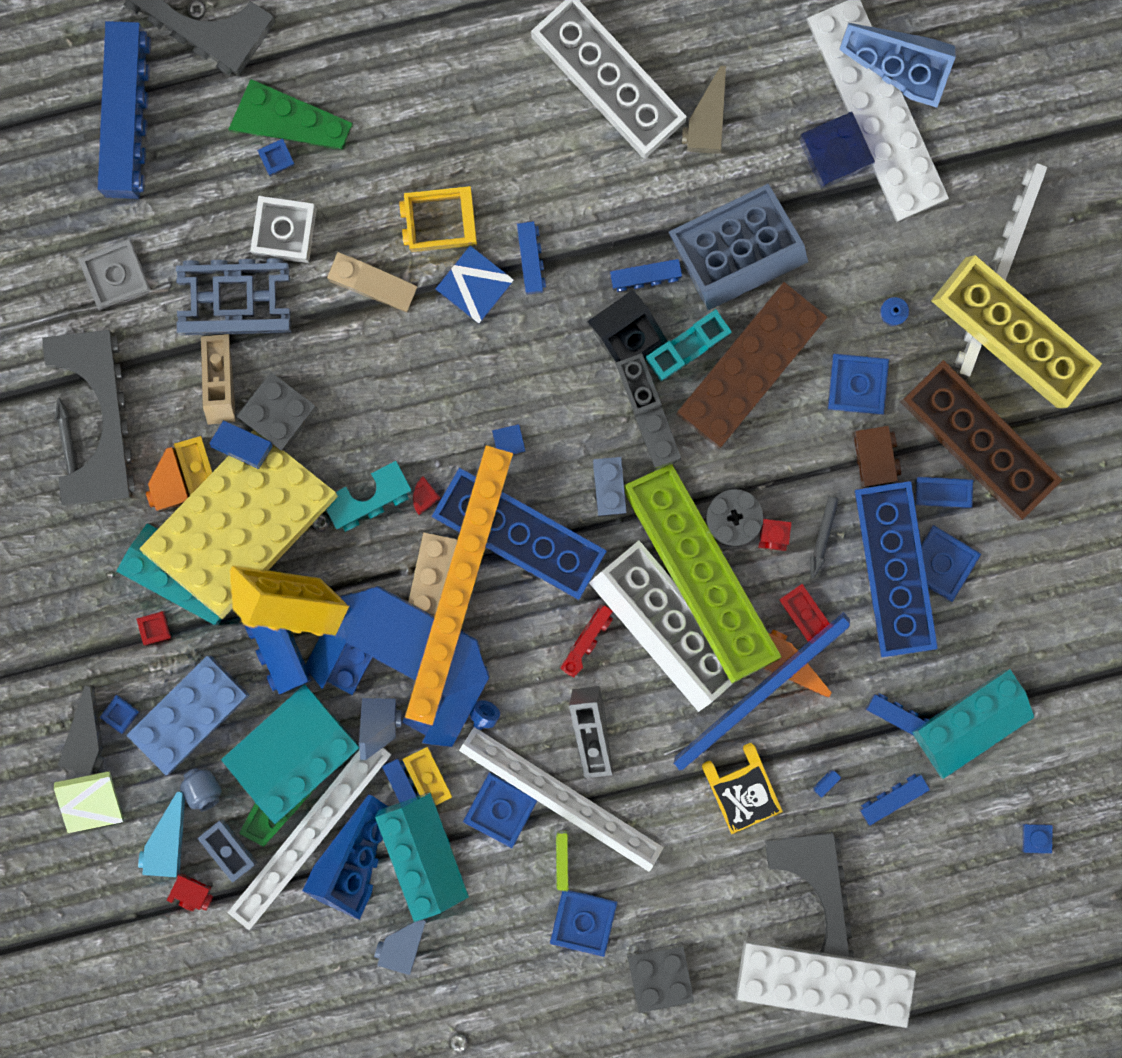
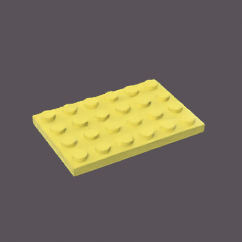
M253 430V431L251 432L252 434H254V435H256V436H259V437L265 439L262 435H260V434H259L258 432H256L255 430ZM273 445L260 469L228 456L139 549L218 617L223 619L233 608L230 579L231 567L239 566L268 571L338 496L335 491L275 445Z

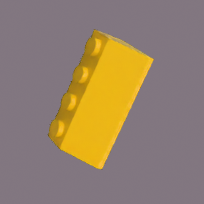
M232 566L230 569L233 610L242 618V623L252 628L265 626L276 631L281 628L289 629L295 633H301L302 631L311 632L317 636H323V634L336 635L349 608L320 578Z

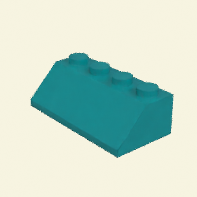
M147 523L130 545L116 572L213 625L219 626L222 621L220 617L141 552L139 548L158 530Z
M1011 669L1001 671L912 733L941 779H944L1035 717L1026 692Z
M431 792L377 811L375 819L414 922L440 914L469 898Z

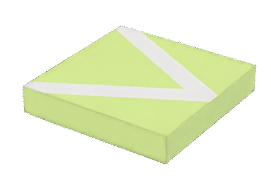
M110 771L54 782V791L68 833L123 822V814Z

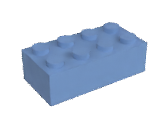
M206 656L127 734V737L165 775H169L250 695L212 656Z

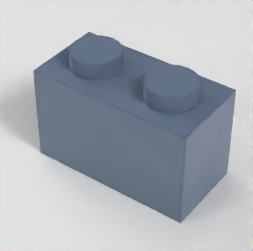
M621 457L593 459L598 517L625 515L626 504Z
M224 819L218 821L197 838L232 883L258 863Z

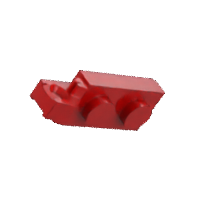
M603 604L599 605L559 667L562 671L573 678L583 668V655L585 653L589 655L598 642L595 640V637L600 630L605 632L613 620V617L610 616L613 612L611 609Z

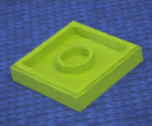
M558 830L556 832V878L558 891H568L567 830Z

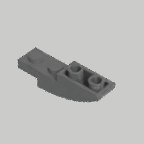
M642 353L616 362L625 392L655 470L681 461L679 450Z

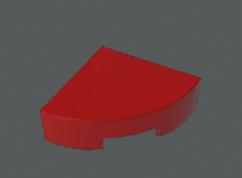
M424 476L417 482L413 492V504L418 515H421L441 499Z

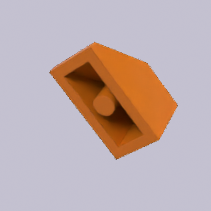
M173 447L165 450L148 483L150 491L146 492L148 503L151 508L155 507L158 512L181 506L189 497Z

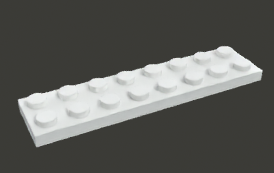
M847 0L807 18L808 25L896 222L949 199L902 92L892 84L889 85L883 81L882 77L869 68L866 69L839 50L848 22L872 27L861 1Z

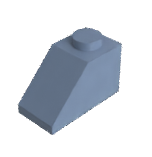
M362 698L359 737L360 760H367L396 738V727H401L402 710H396V699Z
M427 918L417 922L413 921L387 935L384 942L379 941L374 956L379 959L377 966L410 975Z

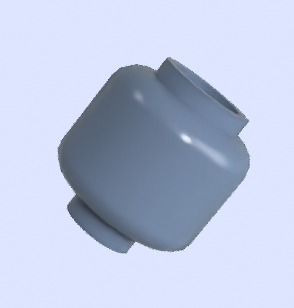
M194 768L184 774L185 780L180 785V791L183 792V796L191 809H199L203 812L214 807L220 801L221 787L210 770L199 771L198 768Z

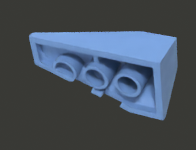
M849 22L839 49L866 69L869 68L882 77L883 81L889 85L892 84L902 91L903 95L910 100L933 107H938L956 57L955 45L928 37Z

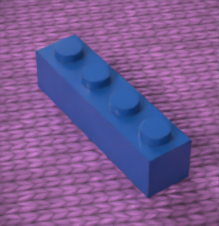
M534 221L518 223L517 229L526 295L543 293L546 283L545 277L541 278V271L544 270L543 260H539L538 255L542 253L541 244L537 243L536 236H539V228L535 226Z
M679 259L610 271L613 290H617V293L627 291V288L630 287L641 289L646 284L658 286L663 281H668V283L678 282L679 278H682Z
M880 693L878 696L873 694L865 709L913 735L912 732L929 721L926 718L924 721L919 719V714L912 710H909V712L903 710L904 706L895 701L893 704L888 702V697Z
M398 758L382 766L400 803L420 796L413 788L415 784L411 776L408 777L405 772L407 768L403 760L400 761Z
M914 773L906 778L907 782L903 784L899 782L891 787L892 790L886 793L884 791L877 795L875 801L871 802L869 800L863 803L859 811L866 823L870 826L928 792L930 789L920 774L916 775Z

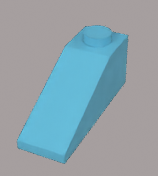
M181 791L176 792L146 843L144 851L139 853L138 866L143 868L142 875L178 877L180 874L185 798Z

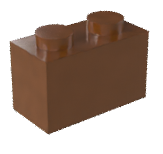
M889 426L853 432L862 488L897 482V476H901V466L899 459H894L893 448H897L894 431L890 432Z

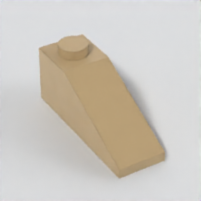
M337 252L327 277L329 282L404 312H408L417 286L339 252Z
M229 334L202 336V394L207 424H221L223 420L228 423L236 422Z

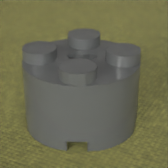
M732 489L720 493L712 500L706 512L705 522L717 542L729 547H737L750 542L758 535L763 524V511L761 505L752 494L743 490ZM731 511H735L736 515H741L742 519L738 521V526H734L733 522L727 521Z

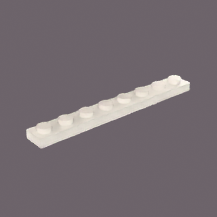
M1038 163L1032 167V170L1027 169L1022 180V185H1025L1022 196L1017 195L1012 207V211L1016 212L1012 222H1007L1002 234L1006 238L1003 248H997L993 258V263H996L994 272L1005 281L1047 170L1046 166ZM966 331L964 341L968 343L965 351L958 353L954 367L958 368L956 373L965 379L970 377L982 346L978 340Z
M475 727L459 750L647 871L652 869L664 848Z
M383 747L367 760H360L359 749L228 911V914L250 930L392 754Z

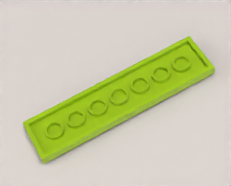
M670 464L624 485V493L731 683L782 658L673 465Z

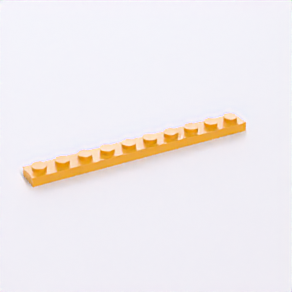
M485 446L405 718L433 726L513 453Z

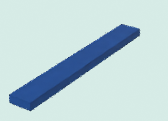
M844 612L841 613L675 756L674 765L679 770L687 767L850 627V618Z

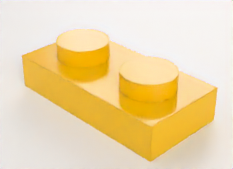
M201 436L173 445L189 496L212 473Z
M428 747L402 759L420 796L431 792L435 805L452 798L450 790Z

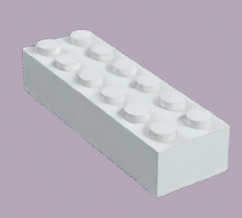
M579 0L563 1L531 31L532 39L644 160L686 122L687 116Z
M640 541L636 542L589 582L698 712L712 703L733 684L725 673L675 582Z
M744 940L735 996L740 1001L907 1028L916 971L912 967Z

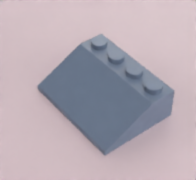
M769 183L669 231V235L708 311L808 263L804 243Z

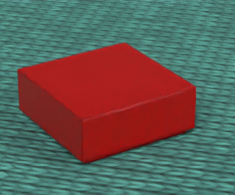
M164 611L136 618L143 645L172 638Z

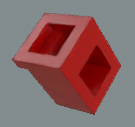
M763 519L758 548L786 551L790 540L791 522Z
M181 873L178 875L167 901L173 903L177 899L180 901L179 906L194 912L195 908L207 911L213 899V895L209 894L212 887Z

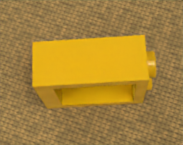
M471 186L404 193V201H399L401 218H406L407 229H402L404 246L409 245L410 252L477 246ZM461 199L464 238L426 242L416 241L413 203Z

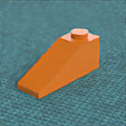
M772 629L771 634H768L782 658L764 667V669L772 673L797 652L793 644L786 641L788 636ZM808 663L788 679L828 698L832 693Z

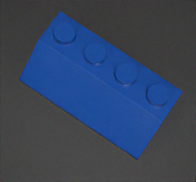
M244 624L251 640L255 638L259 649L255 651L261 665L266 664L270 675L266 677L272 691L277 690L280 695L313 681L310 673L305 668L304 659L289 629L280 628L276 631L265 626L252 628Z

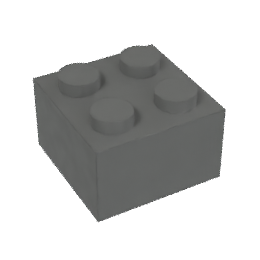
M270 372L237 417L281 451H286L318 408Z
M682 943L627 954L639 1013L694 1002Z

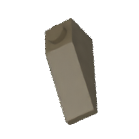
M726 66L719 67L690 117L688 127H683L682 144H687L686 152L720 154Z

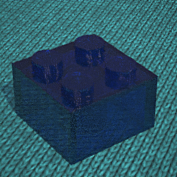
M852 111L802 133L798 139L821 190L872 168L875 163Z

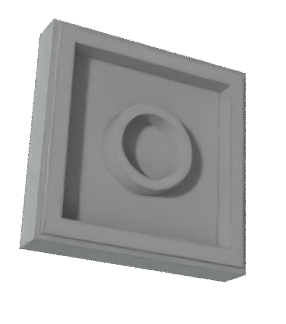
M130 238L78 258L99 311L151 291Z

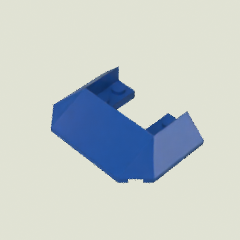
M379 586L354 594L342 595L340 598L349 608L337 634H323V636H320L305 665V668L318 685L323 689L327 682L353 695L372 658L416 681L435 616ZM462 631L459 634L433 726L405 717L402 720V723L426 735L422 741L423 744L452 747L490 677L487 666H484L480 654L481 649L478 640Z

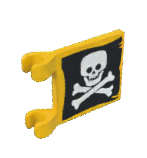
M752 743L743 746V751L750 765L719 778L711 761L702 764L703 771L731 834L783 812L757 750Z

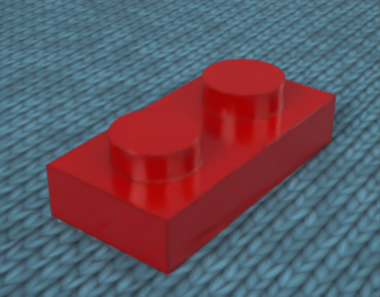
M800 584L779 599L807 642L830 624L803 584Z

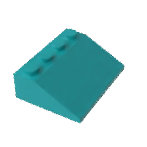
M304 684L226 754L221 761L254 802L276 824L359 749V743Z

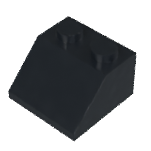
M631 290L587 321L615 364L641 353L645 360L646 356L668 342L649 308L634 290Z

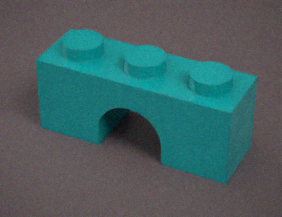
M715 309L693 324L687 331L646 356L645 360L660 382H663L729 337L732 331Z
M397 461L371 473L376 482V492L370 500L364 502L355 500L347 487L336 492L338 497L326 510L337 530L344 529L345 532H348L360 525L358 520L366 516L373 519L384 513L383 507L393 502L394 506H398L410 499L408 494L413 491Z

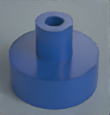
M898 297L887 299L880 308L881 319L889 326L902 324L909 315L907 303Z
M480 700L475 703L470 717L474 722V727L478 730H483L484 728L495 726L500 717V711L493 703Z

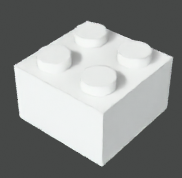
M258 196L251 253L254 256L309 263L317 211L315 204Z

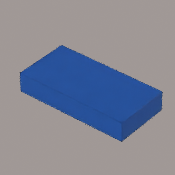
M224 420L209 443L211 448L257 469H260L273 447L271 442Z
M916 477L915 505L972 508L973 480Z

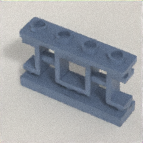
M280 258L266 259L267 263L255 264L254 259H240L239 264H228L227 260H211V265H200V261L195 260L183 261V265L176 266V281L178 285H191V311H177V333L180 336L292 333L291 310L289 308H277L276 283L290 282V265L283 263V259ZM280 272V275H269V290H254V277L242 276V273ZM187 274H224V276L213 277V292H198V278L187 277ZM247 283V309L221 310L220 284ZM269 301L271 316H281V319L243 320V317H254V302ZM199 303H213L214 316L225 317V320L187 321V318H199Z

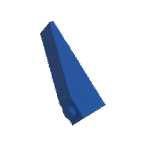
M368 795L316 862L302 891L317 901L360 920L372 894L373 884H370L372 870L377 868L379 860L375 858L377 846L383 840L375 816L378 810L389 806L374 796Z

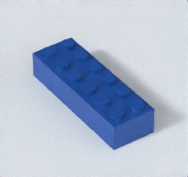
M105 21L98 190L106 198L139 199L140 192H144L145 177L141 175V164L146 162V148L142 147V136H147V120H143V109H148L149 103L148 92H145L144 87L145 81H149L150 66L146 64V53L151 52V37H147V31L143 29L139 22Z
M459 468L431 517L460 533L476 477ZM504 492L501 493L485 547L577 600L582 596L606 553L605 549Z
M911 481L855 490L881 658L938 649Z

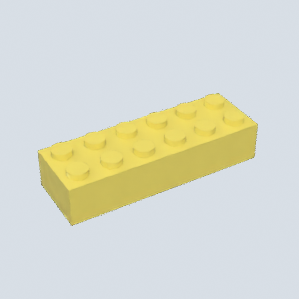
M976 255L965 257L931 300L1056 408H1068L1102 365L1100 361Z

